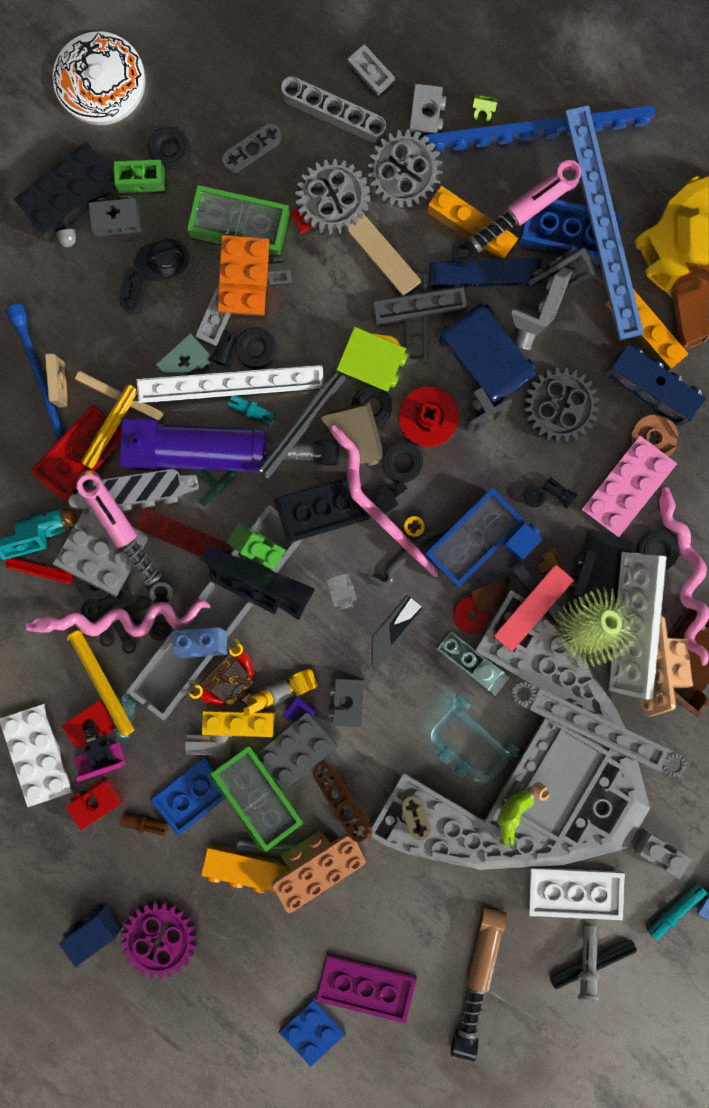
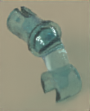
M127 693L122 697L121 706L130 722H132L136 716L135 705L137 700L132 696L128 700L129 694ZM117 730L116 742L129 744L130 734L123 737L119 730Z

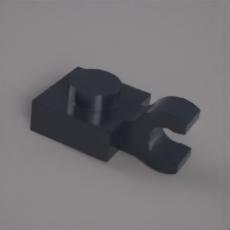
M401 481L390 491L386 486L382 487L369 499L384 514H387L399 505L395 498L408 488Z
M95 726L85 729L88 735L85 738L89 745L85 747V754L93 770L115 763L116 756L108 740L100 742Z

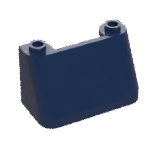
M479 303L440 329L435 339L442 347L449 346L447 350L449 354L452 353L478 389L483 388L492 405L496 407L534 379L537 368L530 359H525L493 317L495 315L493 309L488 304Z

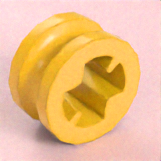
M412 516L405 521L404 531L408 536L418 537L424 532L425 524L421 518ZM413 520L419 522L417 525H421V529L416 530V533H411V529L408 530V524H412Z

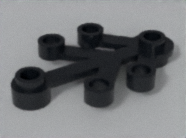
M120 589V591L125 593L123 600L113 595L102 601L89 599L83 603L81 614L90 622H96L108 612L105 609L117 602L127 601L129 593L125 589ZM139 596L135 602L122 609L131 615L140 609L149 608L151 600L148 596ZM142 598H145L147 600V605L145 607H142L139 604V601ZM91 606L96 609L94 615L89 614L88 610ZM132 618L136 625L142 623V621ZM116 620L112 624L123 643V652L126 654L135 652L137 649L136 642L125 631L121 621ZM156 622L148 633L152 639L161 641L168 636L169 628L163 622ZM156 627H160L162 629V634L160 636H157L154 633ZM108 630L100 634L102 646L109 647L114 644L115 637ZM106 635L111 638L109 644H106L103 640ZM128 642L133 644L131 651H128L125 647Z

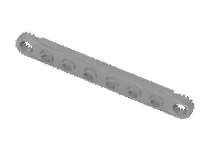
M521 681L512 687L511 697L513 701L539 715L668 776L679 777L686 772L687 762L685 758L672 750L528 682ZM521 687H527L530 691V696L526 700H520L517 697V691ZM678 759L680 762L679 769L677 771H670L668 769L669 760Z

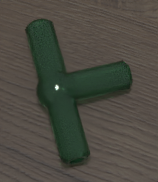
M202 470L199 476L211 489L199 500L200 504L206 507L218 494L224 491V488L236 476V473L234 471H227L217 481L207 470Z

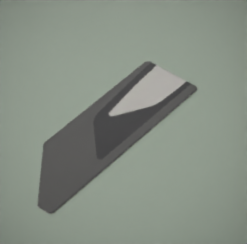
M407 596L373 637L372 664L376 668L425 611L411 597Z

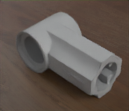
M187 734L185 741L186 755H211L212 758H231L232 736Z

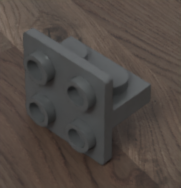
M483 388L478 389L472 394L469 405L474 414H479L480 416L469 422L466 427L467 430L474 429L477 432L487 426L489 419L492 417L497 420L510 411L508 407L513 403L512 400L508 399L494 407Z

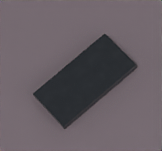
M347 478L273 499L288 544L371 519L370 515L351 497Z

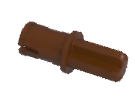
M127 812L123 813L120 821V827L140 831V834H143L145 831L164 836L168 828V824L150 820L147 815L142 817Z

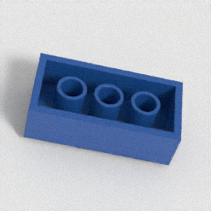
M556 199L523 224L518 246L559 256L572 249L577 252L585 248L593 264L601 266L587 206ZM615 213L620 231L623 215Z

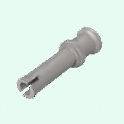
M583 926L582 972L578 974V978L581 980L580 994L577 996V999L599 1001L597 981L600 980V976L596 973L598 927Z

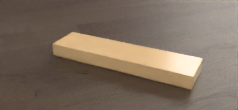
M365 215L364 219L357 217L358 225L350 223V231L346 228L345 230L398 292L405 296L421 283L420 278Z
M81 371L75 377L78 382L116 401L122 394L121 391ZM134 399L130 408L162 423L165 417L161 411L145 403H139L137 399Z

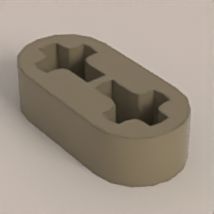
M408 795L402 801V810L409 833L416 840H424L430 834V825L423 802L417 795ZM410 800H413L414 803H419L416 806L417 815L413 816L411 809H406ZM416 819H419L421 826H426L421 835L417 831L413 832V829L416 828Z

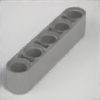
M287 77L283 80L281 84L282 96L288 105L369 142L379 143L382 138L384 139L386 123L380 115L296 77ZM289 88L298 90L295 94H288L286 92ZM311 97H315L318 99V102L315 104H310L307 102V100ZM337 107L339 111L333 114L328 109ZM357 116L360 118V121L352 123L349 121V118ZM376 125L379 126L381 130L377 133H374L370 131V127Z

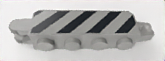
M174 469L101 480L122 512L132 510L134 505L148 508L155 506V502L164 501L165 504L178 503V498H182L184 494L199 490L197 475L179 476V472ZM89 482L85 489H93L96 486V482ZM80 493L71 495L68 499L70 507L74 508V510L89 508V512H93ZM97 495L96 498L99 500V502L108 514L109 511L107 507L102 502L100 497Z

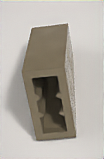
M370 401L328 411L321 416L322 421L329 430L331 425L334 424L355 444L360 453V464L365 463L366 466H372L379 463L384 453Z

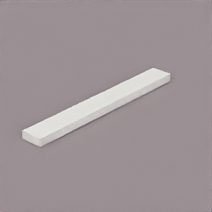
M322 365L136 379L139 403L321 389L324 386Z

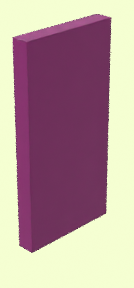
M327 953L315 1001L406 1024L417 976Z

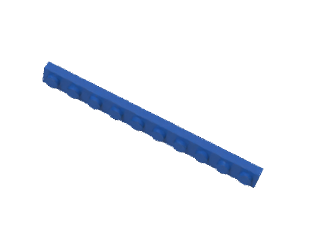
M652 105L591 113L595 133L602 131L604 128L611 127L613 130H619L627 125L635 124L636 127L646 126L655 116V107ZM565 117L427 134L425 136L429 138L427 145L430 143L436 145L432 152H443L444 149L448 148L463 150L467 146L472 145L486 147L490 143L495 142L509 144L513 140L518 139L526 142L541 136L550 139L557 137L558 134L567 133L568 136L570 135Z

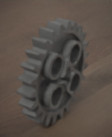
M556 368L554 375L547 370L545 372L546 378L539 375L537 377L539 383L533 381L530 384L534 390L526 391V394L531 397L524 400V403L530 405V407L524 409V412L531 413V416L526 421H534L531 429L538 427L540 429L538 436L546 433L547 441L552 436H554L555 443H558L561 437L567 443L569 436L575 441L578 439L577 432L584 436L586 434L584 427L591 429L593 426L589 421L597 420V417L592 414L600 410V408L594 406L600 400L592 396L597 392V389L590 390L589 387L592 381L585 384L583 381L586 375L578 378L577 370L571 375L568 368H565L562 374L559 368ZM551 385H556L560 388L561 393L559 396L551 394ZM566 387H570L569 394L564 401V406L567 408L560 412L557 423L553 424V419L559 409V405L556 403L563 399ZM572 394L580 395L582 398L580 405L572 402ZM543 406H548L552 410L551 417L542 415L541 408ZM564 415L572 417V426H566L563 423L562 418Z

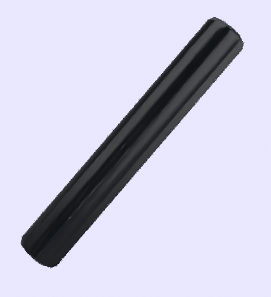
M628 940L598 954L596 971L635 954L637 948L634 942ZM582 962L551 976L550 981L553 988L557 990L579 980L578 974L582 972Z

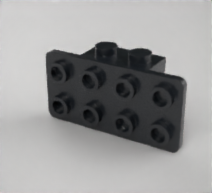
M597 530L589 532L583 553L579 554L576 561V567H578L576 574L571 577L574 581L568 587L571 590L565 608L572 617L574 613L568 604L571 603L573 610L578 614V608L573 601L576 600L578 607L583 611L582 603L579 600L582 597L585 601V606L589 609V603L584 596L587 594L590 603L594 606V598L591 592L595 594L596 602H598L599 606L600 597L603 600L604 607L607 599L609 608L611 596L613 595V608L611 611L614 609L613 605L618 597L622 552L632 553L634 548L632 542ZM604 588H605L606 591H607V594H608L607 597H605V590H604Z

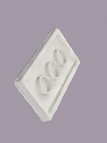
M42 704L0 718V725L27 807L72 793L73 788L46 705Z
M530 867L529 916L623 920L625 873L623 871Z

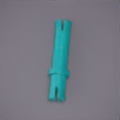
M696 883L666 913L660 914L662 917L647 929V932L658 942L671 928L674 929L677 926L676 923L700 900L707 896L708 893L703 887L701 888V885Z

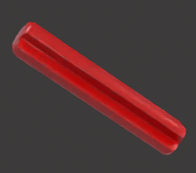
M15 557L7 559L5 564L7 569L71 584L74 578L73 575L59 568Z

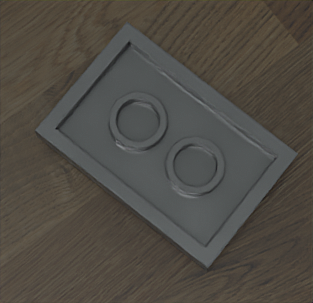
M306 711L256 752L255 755L266 771L285 791L337 748V743L317 720Z

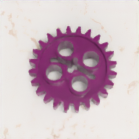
M156 900L151 908L147 902L144 905V910L138 907L136 909L137 915L131 913L129 916L131 922L126 921L123 925L128 930H124L121 933L122 937L127 938L120 943L121 946H127L122 955H130L126 963L134 961V971L139 967L142 968L141 976L148 971L150 972V979L154 977L155 973H158L159 978L162 979L165 972H167L169 977H172L173 969L178 973L181 972V964L187 966L189 963L187 958H192L194 955L190 949H195L197 944L191 940L196 939L197 934L190 932L195 928V924H187L191 916L183 918L184 909L179 912L175 911L176 904L170 909L168 908L167 901L160 907L158 900ZM148 920H156L159 927L156 929L149 927ZM168 921L167 929L153 958H149V954L164 922ZM169 930H177L180 937L172 938L169 935ZM145 941L149 945V949H141L138 946V942ZM159 952H168L170 958L167 960L162 959L159 956Z

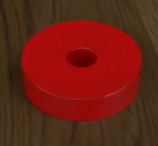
M472 597L460 600L454 608V623L465 633H479L490 622V609L478 613ZM469 611L476 613V617L473 620H470L467 616Z

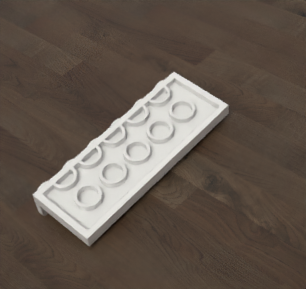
M622 552L617 609L619 610L622 605L621 613L627 612L620 619L627 618L621 621L627 622L625 620H629L630 622L640 623H622L634 625H622L628 626V628L621 627V629H627L624 631H628L623 633L620 630V633L624 634L625 638L621 635L619 637H621V640H624L625 646L617 639L624 657L617 645L614 644L618 658H615L613 651L609 691L642 699H653L666 556Z

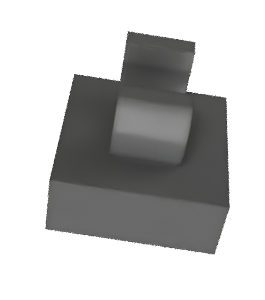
M283 255L273 256L274 263L268 264L269 285L292 283L290 262L284 263Z

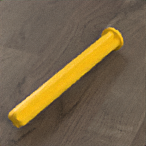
M77 630L66 637L67 641H71L121 736L124 737L131 734L134 728L84 638L83 632Z

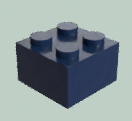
M107 905L101 909L97 906L87 914L82 923L78 920L67 928L68 930L62 934L64 939L59 945L76 968L113 941L122 929V926Z

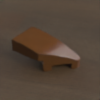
M510 577L470 591L478 613L501 604L510 583Z

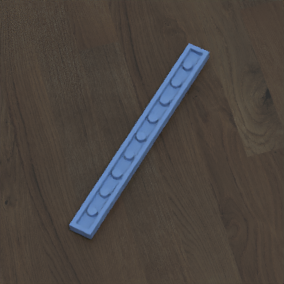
M588 105L566 110L564 115L575 160L581 168L580 181L618 339L624 340L641 336L644 332L590 108Z

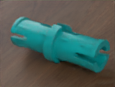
M233 395L230 398L233 401L228 403L229 408L231 407L245 414L248 419L252 417L267 426L271 425L273 421L271 419H274L276 414L258 406V403L255 401L250 402L237 395Z

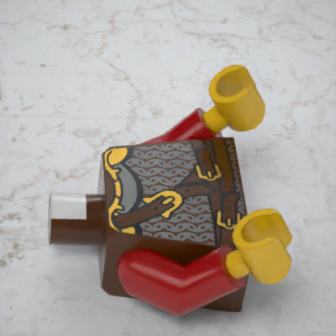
M234 639L237 644L236 647L229 648L227 645L229 653L200 682V685L195 681L191 682L195 689L191 692L186 690L188 695L194 699L198 698L208 704L225 706L227 704L231 706L239 699L248 707L247 699L253 695L248 688L254 682L252 678L255 672L251 657L243 649L238 639Z

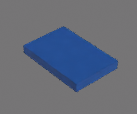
M206 756L202 757L150 799L178 836L224 800L208 777V774L216 768Z

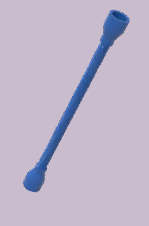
M22 304L9 306L5 309L6 315L21 338L57 440H59L65 433H63L64 431L62 430L61 422H59L57 411H55V406L49 401L48 387L46 386L45 378H43L41 367H39L40 364H38L37 356H35L36 353H34L33 345H31L32 342H30L29 334H27V315ZM85 482L83 487L85 488L88 483Z

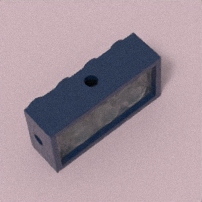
M628 344L620 351L604 376L660 415L669 418L676 426L680 427L692 420L706 400L702 396L700 389L693 385L689 387L682 382L683 378L674 372L669 373L663 369L664 365L653 358L650 360L643 355L644 351L635 345L630 346Z

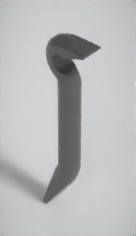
M448 528L423 533L413 543L419 549L424 543L435 538ZM404 550L387 567V581L383 582L372 576H368L369 579L380 588L391 586L395 578L394 573L411 555Z

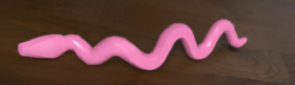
M332 424L330 428L331 433L337 442L348 451L347 480L351 497L430 574L437 577V569L429 558L362 492L359 477V450L342 430Z
M664 487L661 489L659 499L662 522L666 528L678 534L679 553L694 568L693 574L684 582L680 591V601L683 606L697 611L696 619L684 633V639H687L688 650L698 654L701 657V664L705 666L708 662L709 654L703 646L695 642V636L707 623L709 608L704 602L693 599L692 593L704 580L707 566L690 545L691 532L688 526L673 519L676 504L670 489Z
M198 600L194 602L183 618H178L171 605L167 602H157L150 606L140 625H136L126 610L114 608L96 622H90L83 614L71 612L59 619L53 616L38 617L33 621L27 622L25 628L27 631L49 633L54 629L65 630L75 624L86 635L98 636L107 630L113 622L120 620L129 635L141 637L150 631L158 614H163L174 629L183 630L193 623L201 608H210V605L205 600Z

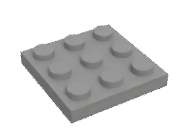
M85 508L53 565L117 597L134 563L131 559H128L129 555L127 552H123V547L118 548L94 512H89V508ZM133 527L137 533L136 542L142 545L141 549L143 550L149 535Z

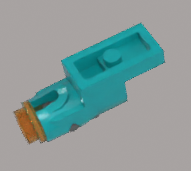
M59 507L46 511L32 512L29 517L15 521V535L5 536L0 539L1 559L6 560L47 549L46 537H52L68 531L76 525L72 509Z

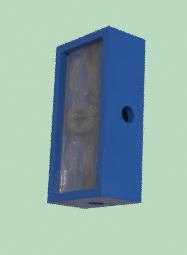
M492 488L424 555L456 587H459L525 520Z

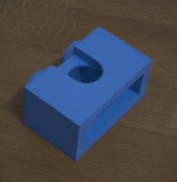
M524 523L501 546L516 560H523L542 540L539 536L541 532L533 524L530 523L528 525Z

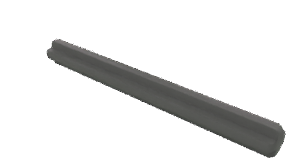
M335 370L259 467V473L262 476L269 478L346 380V374Z

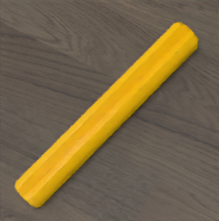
M129 384L126 385L81 460L83 465L88 468L95 466L137 396V388Z

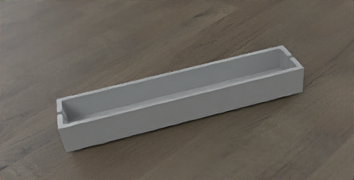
M268 505L251 529L272 539L286 550L276 568L272 570L262 565L255 558L250 559L240 554L237 550H234L231 555L278 573L303 540L288 544L277 510ZM210 581L196 600H205L209 603L210 608H201L193 623L183 630L218 627L227 631L228 639L254 604ZM171 632L126 692L143 705L149 700L153 701L147 708L164 721L185 696L186 690L191 688L193 685L191 682L198 679L214 656L193 658L174 656Z

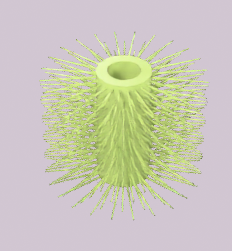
M604 588V590H605V597H607L608 594H607L606 589ZM591 592L594 598V606L590 603L586 594L584 597L589 603V609L585 606V601L582 597L579 600L583 605V611L578 607L577 601H573L578 608V614L573 610L571 603L568 604L574 613L573 617L563 607L573 622L568 620L567 623L570 622L571 626L563 622L562 624L564 626L567 625L564 628L570 627L571 630L564 629V631L570 632H557L566 634L552 635L571 636L562 641L572 638V640L565 644L574 641L573 645L575 646L576 644L577 649L581 646L579 649L580 654H578L580 656L578 657L579 660L581 658V651L584 650L585 658L583 657V659L586 661V651L588 650L591 657L589 659L590 664L595 667L592 661V651L599 664L601 662L597 657V650L602 654L603 661L607 660L603 656V648L608 653V659L610 661L613 660L609 652V646L614 651L615 658L617 659L618 653L614 649V644L619 649L621 648L618 644V639L625 646L624 640H621V637H619L621 635L625 638L624 634L620 633V630L623 633L628 632L624 631L627 629H621V627L628 628V626L622 625H634L622 623L640 622L621 621L627 617L620 619L623 615L620 616L617 613L621 609L619 608L617 612L615 611L618 602H616L615 608L611 611L613 595L611 596L609 608L607 599L604 607L603 600L600 597L599 606L595 600V594Z

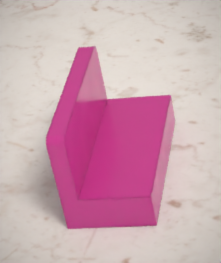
M119 742L110 744L116 756V762L94 770L85 753L73 757L79 774L75 777L76 781L79 782L124 766L126 762Z

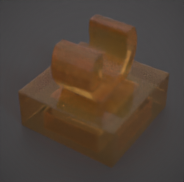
M554 547L543 553L544 561L536 565L540 574L549 569L551 570L554 565H557L562 570L565 568Z

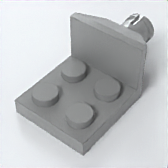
M564 267L559 272H555L554 276L550 277L546 288L550 290L549 294H547L546 298L542 299L539 307L522 301L512 310L511 315L515 327L519 328L514 342L517 347L531 350L535 336L541 333L555 319L573 270Z

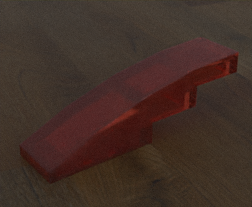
M147 508L143 509L135 528L197 556H201L208 546L228 553L230 545L224 541Z

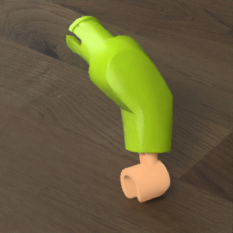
M537 782L532 786L531 792L524 789L506 800L497 820L501 827V845L508 846V839L510 840V846L515 844V828L520 824L522 813L535 804L533 798L538 797L540 800H546L550 796L544 784Z

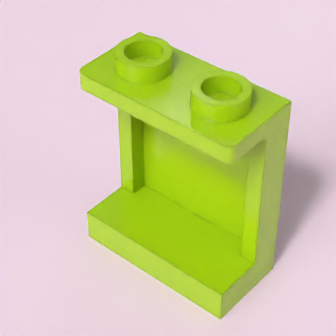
M354 326L337 371L388 392L390 387L395 388L399 378V375L396 374L398 367H403L407 360L406 347Z

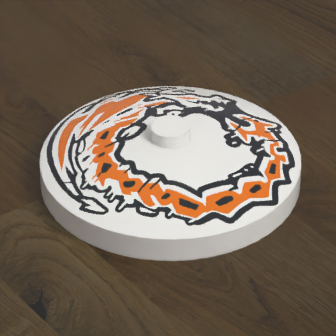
M89 32L74 38L61 50L53 68V86L60 103L74 118L87 124L108 125L124 119L137 107L145 89V71L138 53L126 40L108 32Z

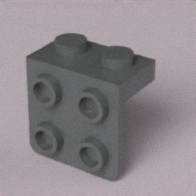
M585 248L577 252L572 249L533 272L534 278L529 280L528 283L532 285L548 275L554 276L555 272H559L565 267L573 270L566 290L592 277L598 271Z

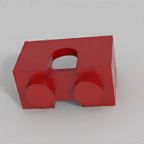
M102 699L61 725L76 749L81 746L85 749L86 746H89L85 738L88 736L85 729H88V720H93L96 723L98 735L102 733L106 736L116 729L115 723Z
M100 778L89 786L91 789L89 792L83 794L80 791L70 798L72 803L66 806V809L80 831L124 802L110 778L104 782ZM89 797H96L99 803L98 807L90 805Z

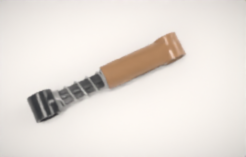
M482 908L479 919V932L467 980V987L470 988L468 992L470 993L468 1000H466V1011H463L465 1015L464 1020L461 1021L462 1028L453 1036L450 1057L469 1062H475L479 1044V1040L476 1038L478 1032L476 1026L480 1023L478 1017L482 1012L481 1004L485 1001L483 995L489 992L500 939L506 926V912Z

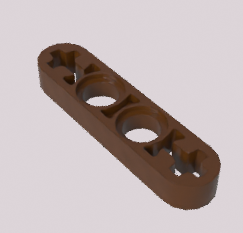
M326 762L316 764L313 768V777L349 837L355 842L368 841L372 836V827L335 767ZM322 768L328 769V771L326 772L328 779L326 777H321V774L323 773ZM337 785L341 788V795L339 798L334 799L331 795V790ZM347 805L353 808V815L349 819L343 814V810ZM357 826L364 827L365 830L362 832L364 836H357L356 833L359 831Z

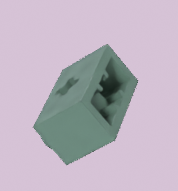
M190 333L156 365L167 377L187 376L207 368L210 364L211 356ZM183 359L190 363L188 367L181 362Z

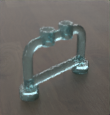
M457 693L451 700L454 705L439 720L431 732L432 744L439 751L437 754L438 758L445 764L451 761L457 767L454 771L463 780L469 777L476 783L490 782L513 756L518 759L523 750L510 739L504 746L501 745L465 713L471 705ZM455 717L501 756L485 774L477 773L467 762L462 760L449 746L441 741V732Z

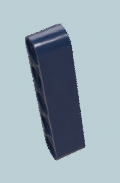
M540 258L474 260L466 268L456 266L453 261H435L429 264L430 288L542 284V279L532 285L528 281L534 278L533 272L542 268V260Z

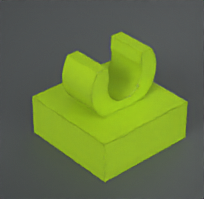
M475 94L473 108H476L474 119L478 118L480 111H485L487 113L486 121H490L491 111H496L497 98Z

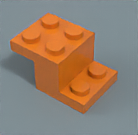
M222 235L218 313L265 315L269 239Z

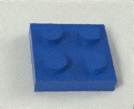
M314 998L279 1030V1034L310 1067L345 1035L344 1030Z

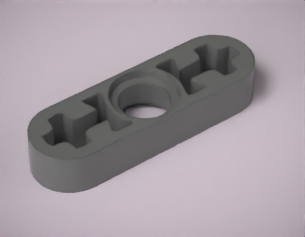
M272 123L266 124L227 150L222 157L224 168L230 173H237L278 146L282 138L280 128ZM268 131L275 133L274 140L267 138ZM258 137H261L262 141L264 140V147H262L261 141L258 139ZM249 143H256L259 149L256 153L249 154L245 150L246 146ZM239 150H242L244 157L247 159L243 160L242 156L239 157ZM229 158H238V164L235 166L232 163L229 164Z

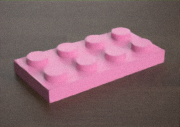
M639 435L581 509L619 537L677 463Z

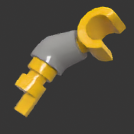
M308 668L289 676L290 682L285 679L261 688L260 692L248 697V707L244 708L243 715L249 716L263 708H272L293 697V693L298 696L317 688L318 684L313 671Z

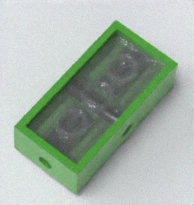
M197 185L187 231L191 238L217 244L222 243V235L269 239V255L280 256L290 215L289 205Z
M250 746L243 748L208 774L210 780L261 852L268 851L303 824Z

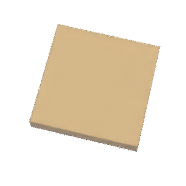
M45 354L49 401L59 408L68 407L65 362L55 354Z

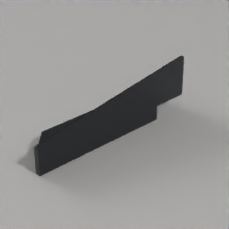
M208 546L200 556V560L204 561L210 569L209 577L213 583L274 615L280 607L299 620L315 591L311 586L211 546Z

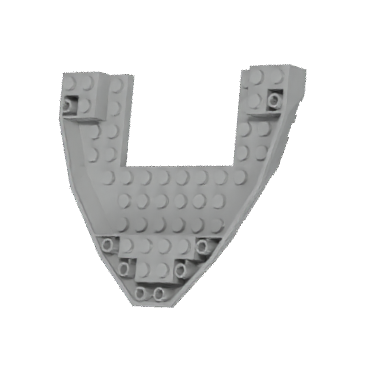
M508 590L488 626L485 628L486 632L475 651L528 683L625 728L597 669L590 664L587 657L586 661H584L583 657L585 658L583 653H581L580 660L578 659L580 657L578 655L580 654L579 649H577L576 655L573 653L575 648L569 653L568 650H571V648L567 646L569 643H565L571 639L562 641L569 638L568 636L552 635L566 633H557L564 631L558 628L559 625L548 613L543 615L512 652L494 637V634L525 600V598L517 593ZM544 717L485 820L403 772L393 791L389 792L371 823V837L387 847L409 855L478 870L556 866L627 849L650 810L637 760ZM537 782L544 784L550 796L546 800H540L538 797L533 798L535 804L522 813L520 824L515 828V844L510 846V840L508 839V846L501 845V827L497 820L506 800L524 789L531 792L532 786ZM411 794L421 798L430 825V834L424 840H416L411 837L402 810L403 799ZM410 800L406 809H411L413 816L417 815L416 806L419 803H414L413 800ZM416 819V828L413 829V832L417 831L421 835L426 826H421L419 819Z

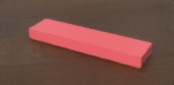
M554 565L494 634V637L512 652L574 580L557 565Z

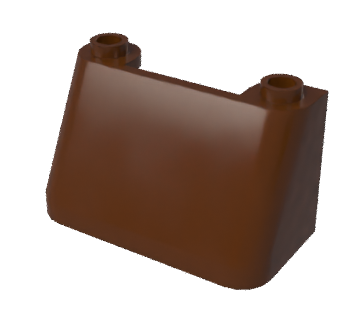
M688 608L667 635V638L684 639V633L696 619L697 611ZM709 619L695 636V642L703 646L708 651V654ZM688 650L693 686L688 688L673 687L674 697L677 703L699 718L708 705V697L702 692L709 684V659L707 664L703 666L701 664V657Z

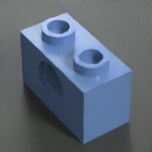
M217 627L172 631L174 656L193 658L227 655V631Z

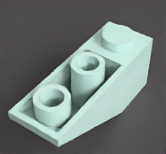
M452 631L437 648V650L495 696L510 678Z

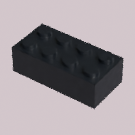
M85 141L16 196L14 200L49 242L57 236L56 232L66 229L89 210V203L106 197L117 187L115 186L113 173L87 141Z

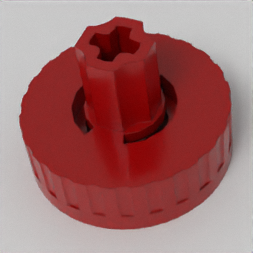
M421 387L409 393L403 400L398 414V424L401 433L411 444L420 448H435L446 443L454 434L459 420L455 401L444 390L436 387ZM428 412L435 413L432 420L429 417L425 419V414Z

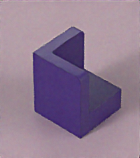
M297 696L283 714V717L294 722L306 711L313 716L316 709Z

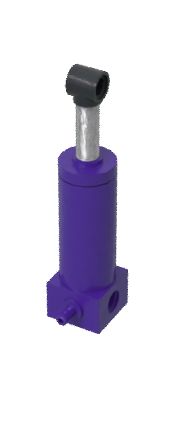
M122 419L120 466L127 470L160 471V468L259 472V467L278 443L268 442V439H265V428L159 424L156 420ZM317 440V442L310 443L309 445L308 443L306 445L305 443L303 445L302 443L300 445L296 443L284 460H313V463L318 465H339L340 444L336 440Z

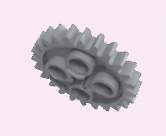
M398 130L397 137L389 133L390 141L382 138V148L379 146L374 147L378 154L370 155L375 160V163L368 164V167L374 168V172L368 174L369 177L375 178L371 186H378L379 188L375 193L378 195L384 193L382 200L387 201L390 199V205L395 206L398 201V205L401 208H404L405 202L408 207H413V200L421 205V197L429 200L430 197L427 192H436L432 186L433 183L440 184L436 175L443 174V172L437 170V166L443 164V162L435 159L440 155V152H432L436 145L434 143L427 145L429 140L427 136L420 140L421 133L416 132L413 136L412 131L407 130L404 136V133ZM406 146L407 155L401 159L399 157V150L401 147ZM392 156L400 164L407 165V169L419 176L421 182H418L412 175L404 173V170L397 164H394L389 157ZM420 160H424L426 167L419 173L417 171V163ZM389 166H392L394 169V174L391 178H387L385 174ZM410 179L412 188L410 191L405 192L403 184L406 180Z
M334 159L332 165H329L328 161L325 160L323 167L316 163L315 171L308 168L309 176L301 175L304 183H297L300 191L295 192L296 198L299 199L296 201V205L301 207L299 209L300 216L305 215L304 222L308 223L311 221L312 229L319 225L320 233L325 228H328L329 234H332L333 229L337 228L338 233L341 234L342 227L350 231V223L358 225L357 217L364 219L363 211H368L369 209L366 203L370 202V195H367L370 189L369 186H365L367 179L361 178V170L354 173L355 168L353 164L346 168L345 160L341 165H337L336 159ZM336 179H342L344 181L340 185L333 184V181H335ZM323 180H327L333 196L337 197V203L343 212L342 214H339ZM315 189L323 190L319 195L312 194ZM348 198L354 200V202L349 205L343 203V201ZM329 208L332 209L333 212L329 215H325L322 213L323 210Z

